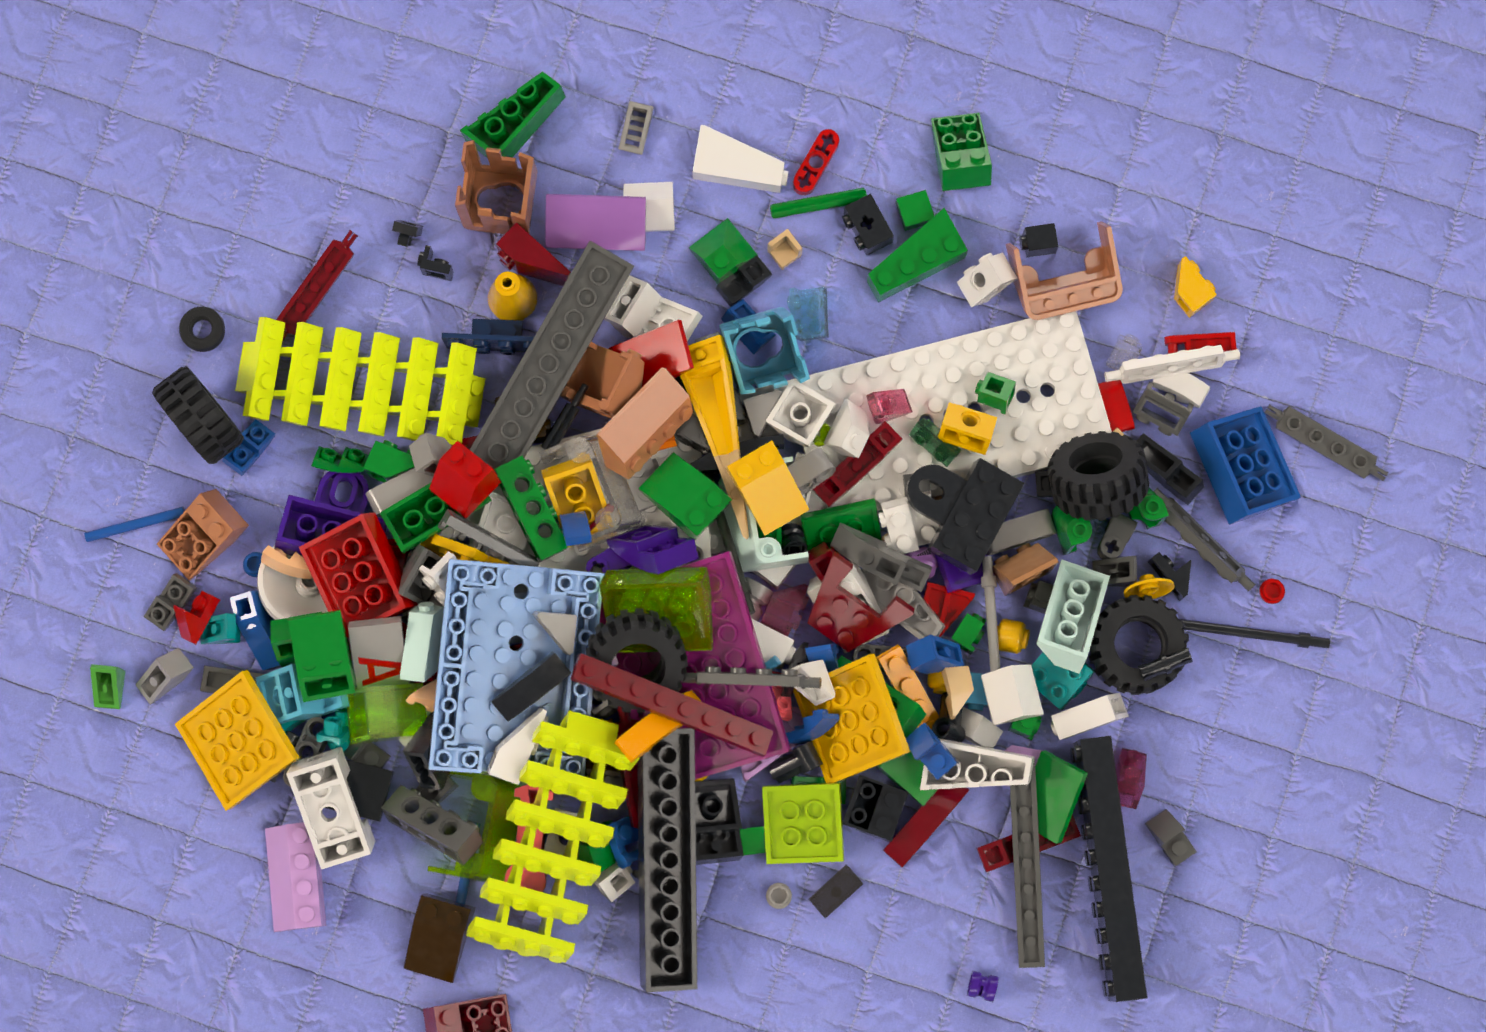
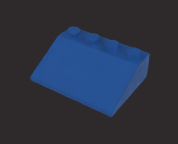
M1262 406L1207 422L1190 432L1229 525L1301 498Z

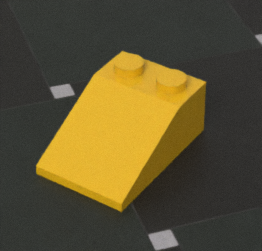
M773 441L768 442L726 467L727 472L764 536L809 511L800 490Z
M589 454L541 470L561 529V514L585 511L590 525L605 510L607 504ZM610 513L590 531L592 539L616 531Z

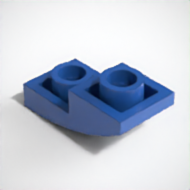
M257 419L242 433L244 436L242 444L222 459V462L241 476L255 463L275 437V433Z
M585 511L560 515L566 546L592 542Z
M827 709L812 711V716L803 718V725L794 726V731L786 732L788 742L790 744H804L817 739L837 723L839 714L828 713Z

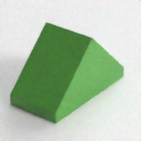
M91 664L94 707L120 709L126 670L116 666Z

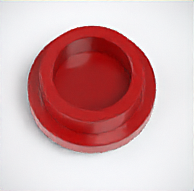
M1267 579L1260 585L1259 594L1264 602L1276 604L1284 598L1285 588L1279 580Z

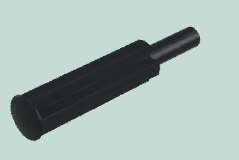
M582 383L571 403H566L541 445L545 451L554 454L579 412L577 406L589 388L587 384Z

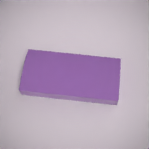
M546 194L545 248L585 249L589 241H592L606 250L645 251L646 197Z

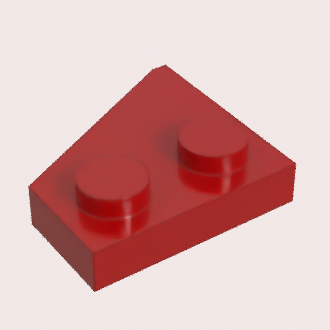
M927 582L923 599L946 626L938 637H941L969 605L974 599L975 593L963 590L948 593L946 586Z

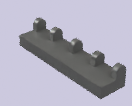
M447 509L438 525V528L444 530L446 525L459 531L458 539L464 541L466 536L481 543L480 551L486 553L489 548L504 556L503 561L509 563L512 560L519 565L539 566L535 556Z

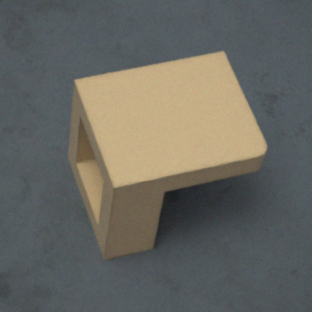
M788 229L768 242L767 251L781 270L802 256L801 245Z

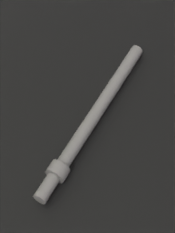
M985 556L982 561L983 577H981V587L985 593L990 672L1000 669L994 589L997 587L996 576H993L992 557Z

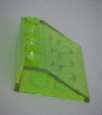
M707 567L673 568L660 574L649 573L641 569L606 570L599 585L605 618L611 614L617 617L621 615L620 610L628 609V613L635 612V608H643L644 613L647 614L650 610L658 612L660 619L662 616H665L671 621L672 626H676L683 640L685 651H709L713 649L711 587ZM632 644L624 647L618 653L659 651L650 645Z

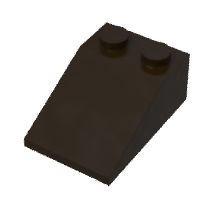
M428 893L422 894L413 920L403 969L454 983L467 939L468 926L472 922L475 907Z

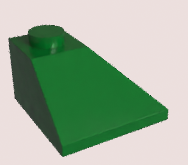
M728 218L689 247L690 251L717 284L734 274L740 266L753 257L758 256Z

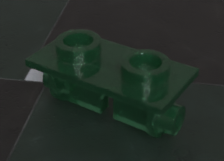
M923 417L916 423L909 435L918 445L931 453L937 461L948 467L962 450L958 446L941 441L937 437L940 428L931 422L930 419L926 420Z

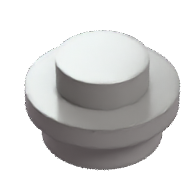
M775 883L768 888L766 899L771 907L782 909L791 902L792 893L787 885Z

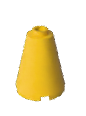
M509 271L499 274L488 292V305L493 314L500 320L523 321L534 312L537 304V292L533 283L528 278Z

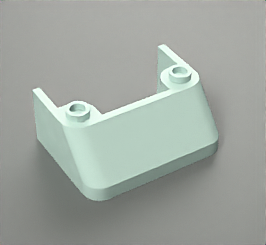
M793 456L783 458L787 467L793 464ZM720 477L719 488L728 495L722 477ZM731 502L724 510L743 573L808 563V552L782 556L780 543L776 539L771 537L759 538L756 520L747 504L748 539L742 536Z

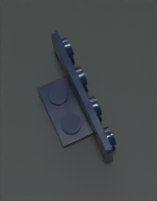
M472 319V334L442 333L441 338L447 349L451 348V343H461L477 348L476 353L490 354V351H500V354L515 355V352H526L534 336H522L523 321Z

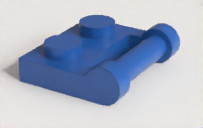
M628 815L606 824V826L614 828L613 838L609 843L616 863L621 869L631 866L632 862L638 860V849L628 853L624 847L638 840V828L631 826Z

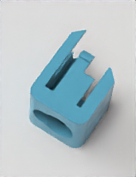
M784 307L774 308L719 325L721 336L724 337L728 352V360L731 362L734 383L741 395L755 393V388L752 384H755L758 388L773 385L774 389L786 386L788 382L783 375L790 373L800 383L810 379L805 359L800 355L795 336L798 335L793 314ZM750 331L762 333L775 332L782 340L781 350L759 366L751 367L743 364L736 354L738 340L742 335Z

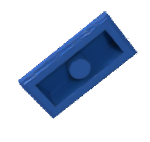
M742 299L730 307L721 320L726 323L757 313ZM750 331L742 335L739 340L754 355L771 341L776 334L774 332Z

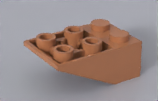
M214 489L200 493L159 540L157 545L190 581L230 547L249 525L221 493Z

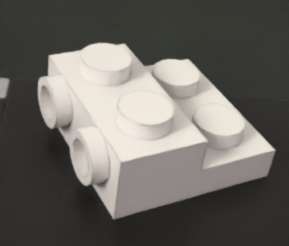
M930 491L922 492L932 498ZM907 497L880 503L883 512L878 513L881 527H887L888 535L884 536L887 543L886 547L906 554L919 550L918 546L931 542L939 528V524L916 512L909 504Z

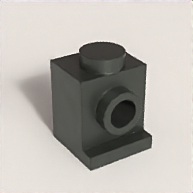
M1040 580L1037 584L1032 582L1023 607L1045 614L1053 585Z

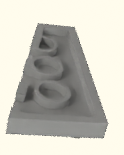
M862 568L861 571L865 575L881 611L897 595L915 608L914 614L899 623L903 628L918 639L928 635L938 637L946 626L916 589L900 582L895 585Z

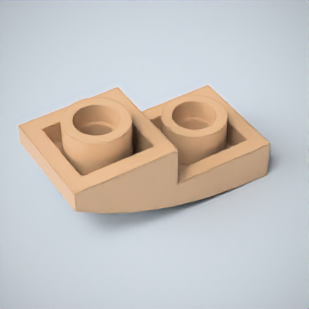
M269 545L262 552L261 562L266 566L292 577L313 579L303 556L297 552L290 559L287 558V555L282 550L274 549Z

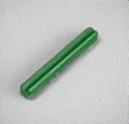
M857 188L770 205V212L772 218L775 219L846 206L867 196L865 188Z

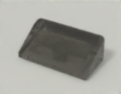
M846 864L808 900L826 918L863 883Z

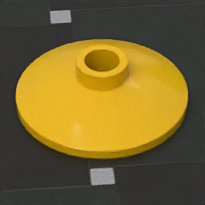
M1146 574L1140 576L1139 581L1128 586L1123 593L1125 598L1130 595H1138V597L1148 595L1155 599L1170 593L1175 586L1172 580L1154 578L1153 574Z

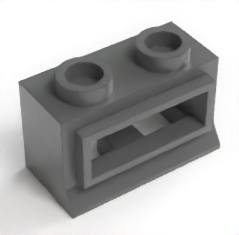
M1149 381L1133 413L1137 414L1136 418L1145 424L1152 422L1159 426L1158 430L1167 436L1172 434L1178 436L1194 405L1189 403L1187 408L1174 401L1175 396L1167 392L1164 396L1153 390L1154 383ZM1146 401H1149L1180 419L1175 424L1143 406Z

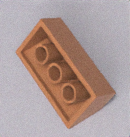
M662 367L596 434L605 466L628 480L642 469L650 457L655 455L664 442L673 437L676 430L684 422L688 421L694 413L690 396L667 369Z

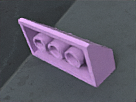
M304 822L266 828L265 835L274 932L326 926L321 867Z

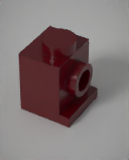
M825 542L807 551L809 555L808 562L821 583L831 556L835 551L833 547L829 548Z

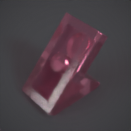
M905 389L878 391L866 395L875 424H880L913 412Z

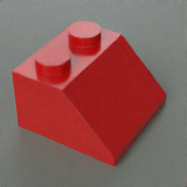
M457 441L440 458L429 489L466 519L501 481L491 466Z

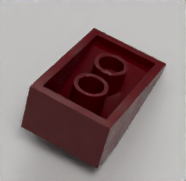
M517 222L496 243L497 255L500 257L499 261L509 271L513 268L518 274L564 286L571 274L561 262Z

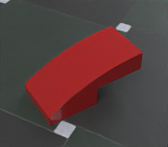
M1121 380L1098 383L1112 432L1116 428L1121 432L1135 429L1132 413Z

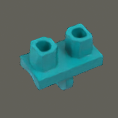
M345 707L335 711V716L327 717L324 720V728L317 734V742L327 741L331 750L342 747L344 752L349 747V737L360 728V720L353 719V709Z

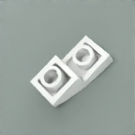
M1189 373L1156 378L1152 381L1154 388L1175 394L1176 401L1185 404L1191 403L1197 408L1201 407L1210 391V386Z

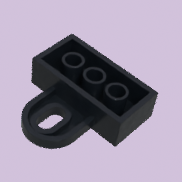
M979 458L973 463L965 479L939 465H926L919 468L910 476L907 482L906 496L909 504L916 512L940 525L927 550L971 575L978 571L1024 482ZM927 480L940 487L943 491L942 499L935 500L922 493L919 489L920 481Z

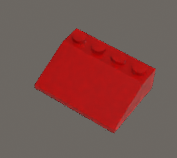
M375 512L363 513L299 547L328 612L341 610L347 638H349L348 625L350 621L396 617L418 605L416 602L398 593L403 571Z

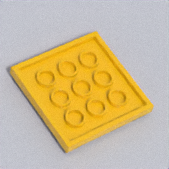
M875 653L828 673L835 691V698L815 706L794 688L793 692L803 718L812 716V711L827 709L828 713L839 714V720L829 731L812 740L823 763L820 767L826 783L839 782L910 753Z
M248 670L241 671L175 723L225 811L234 808L300 758Z

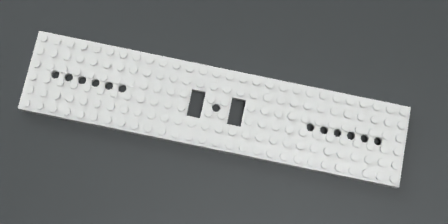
M1077 311L1041 320L1028 318L811 374L809 375L810 379L800 383L836 404L810 447L803 446L805 454L816 448H822L835 468L848 457L838 454L823 444L844 399L850 400L865 410L869 435L886 421L903 439L873 470L832 506L828 507L812 491L808 504L809 511L807 512L872 498L876 501L877 513L883 512L880 503L905 497L903 475L913 474L916 470L926 465L942 466L965 479L973 463L981 458L1015 478L1022 477L1037 471L1048 470L1049 460L1055 450L1059 449L1060 445L1064 442H1070L1073 437H1081L1085 433L1090 432L1095 434L1098 431L1112 433ZM987 372L1016 381L1014 397L1005 415L1001 413V410L977 402L978 394H975V389L980 379L984 380ZM768 385L755 389V393L738 394L743 404L745 399L779 390L783 394L788 385L774 389L773 385ZM1042 385H1050L1054 390V394L1050 397L1043 396L1040 392ZM1026 391L1030 396V400L1027 403H1020L1016 398V393ZM949 402L966 408L970 404L976 403L980 405L982 413L998 417L986 455L937 440L944 418L943 413L946 411ZM693 407V414L697 416L695 409ZM747 416L745 418L746 422L743 425L737 426L739 442L754 439ZM922 416H929L933 420V426L923 428L919 423V419ZM767 424L761 437L781 435ZM601 429L563 438L554 454L545 451L541 447L542 444L532 446L524 458L525 461L529 460L535 470V473L532 475L536 483L540 482L547 495L544 499L547 505L550 506L552 502L541 470L589 454L606 504L611 503L615 506L614 512L610 513L616 531L594 538L591 543L568 547L565 551L540 562L538 567L586 571L587 562L609 548L606 539L646 524L673 527L672 520L657 506L638 512L625 477L605 466L596 435ZM675 438L677 446L660 450L655 455H652L651 459L656 458L660 466L674 452L690 464L701 458L704 454ZM522 479L515 481V488L518 491H527L528 485L526 481ZM930 482L932 498L943 497L942 489ZM499 485L492 491L504 496ZM529 502V504L538 506V505H537L536 503H534V502ZM484 506L472 512L466 519L479 525ZM800 516L786 523H796L802 527ZM715 519L709 526L711 556L726 552ZM543 525L538 529V533L541 537L548 538L551 535V530L548 526ZM450 526L437 533V535L454 541L457 540L460 534L459 531ZM469 537L470 543L468 546L471 547L474 539ZM527 542L525 551L535 556ZM698 553V558H699V559L693 560V561H691L690 563L695 562V561H699L700 558H701V555ZM595 565L593 566V572L602 573L603 567L598 568ZM632 566L628 570L603 582V585L618 582L619 577L633 575L644 570ZM433 594L429 602L434 603L435 606H444Z

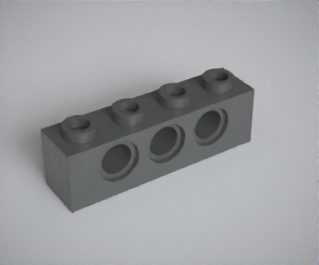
M400 785L381 807L389 822L462 865H465L483 844L479 834L480 829L476 824L469 820L467 822L461 820L459 815L450 809L448 811L442 809L440 804L433 799L428 801L414 788L409 790Z

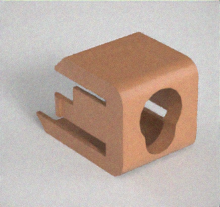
M474 140L464 142L461 158L465 172L463 188L461 185L457 187L455 207L463 227L473 231L506 234L517 222L529 233L538 173L534 157L519 152L518 156L522 169H519L516 158L503 157L501 149L487 147L486 154L490 165H483ZM512 186L523 194L522 209L518 213L511 212V217L497 216L493 213L492 209L479 206V195L487 189Z

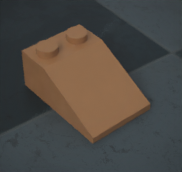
M1027 543L1016 549V555L1009 558L1006 554L994 561L993 573L1002 592L1007 596L1049 574L1058 564L1057 558L1039 543L1033 546Z

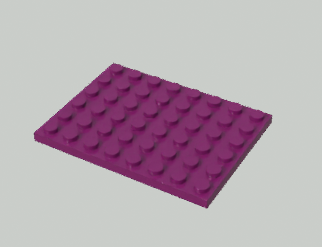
M731 551L602 591L599 623L605 625L607 623L606 617L611 614L617 617L621 615L620 610L628 609V613L635 612V608H643L644 613L647 614L650 610L658 612L660 619L662 616L668 618L671 621V625L676 626L683 640L688 661L687 673L705 671L707 666L721 667V672H731L732 667L746 668V673H756L757 668H766ZM632 644L624 647L616 654L619 663L616 667L641 677L657 667L661 654L650 645ZM681 682L682 688L679 693L683 694L692 690L703 703L773 731L766 755L761 757L694 730L695 779L791 751L772 686L710 683L697 685V683ZM631 709L629 715L630 719L640 721L651 712L645 710V713H638L637 709Z

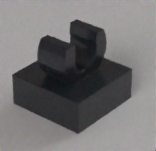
M403 220L394 221L392 231L400 233L397 244L405 247L411 245L412 236H421L423 226Z

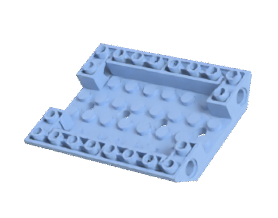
M449 559L429 770L469 773L486 772L495 747L538 708H543L547 711L546 716L549 717L547 723L560 726L569 710L590 716L593 688L570 679L578 656L581 653L586 655L590 635H596L595 628L600 622L604 573ZM518 584H524L527 588V594L522 599H518L514 595V588ZM535 611L577 615L574 651L570 656L563 653L532 615ZM517 635L522 639V646L518 650H512L509 647V640ZM551 652L556 653L570 670L571 674L534 704L510 721H507L491 701ZM539 744L535 755H530L529 760L547 765L552 748H544ZM563 751L560 769L585 776L586 758L578 755H568Z

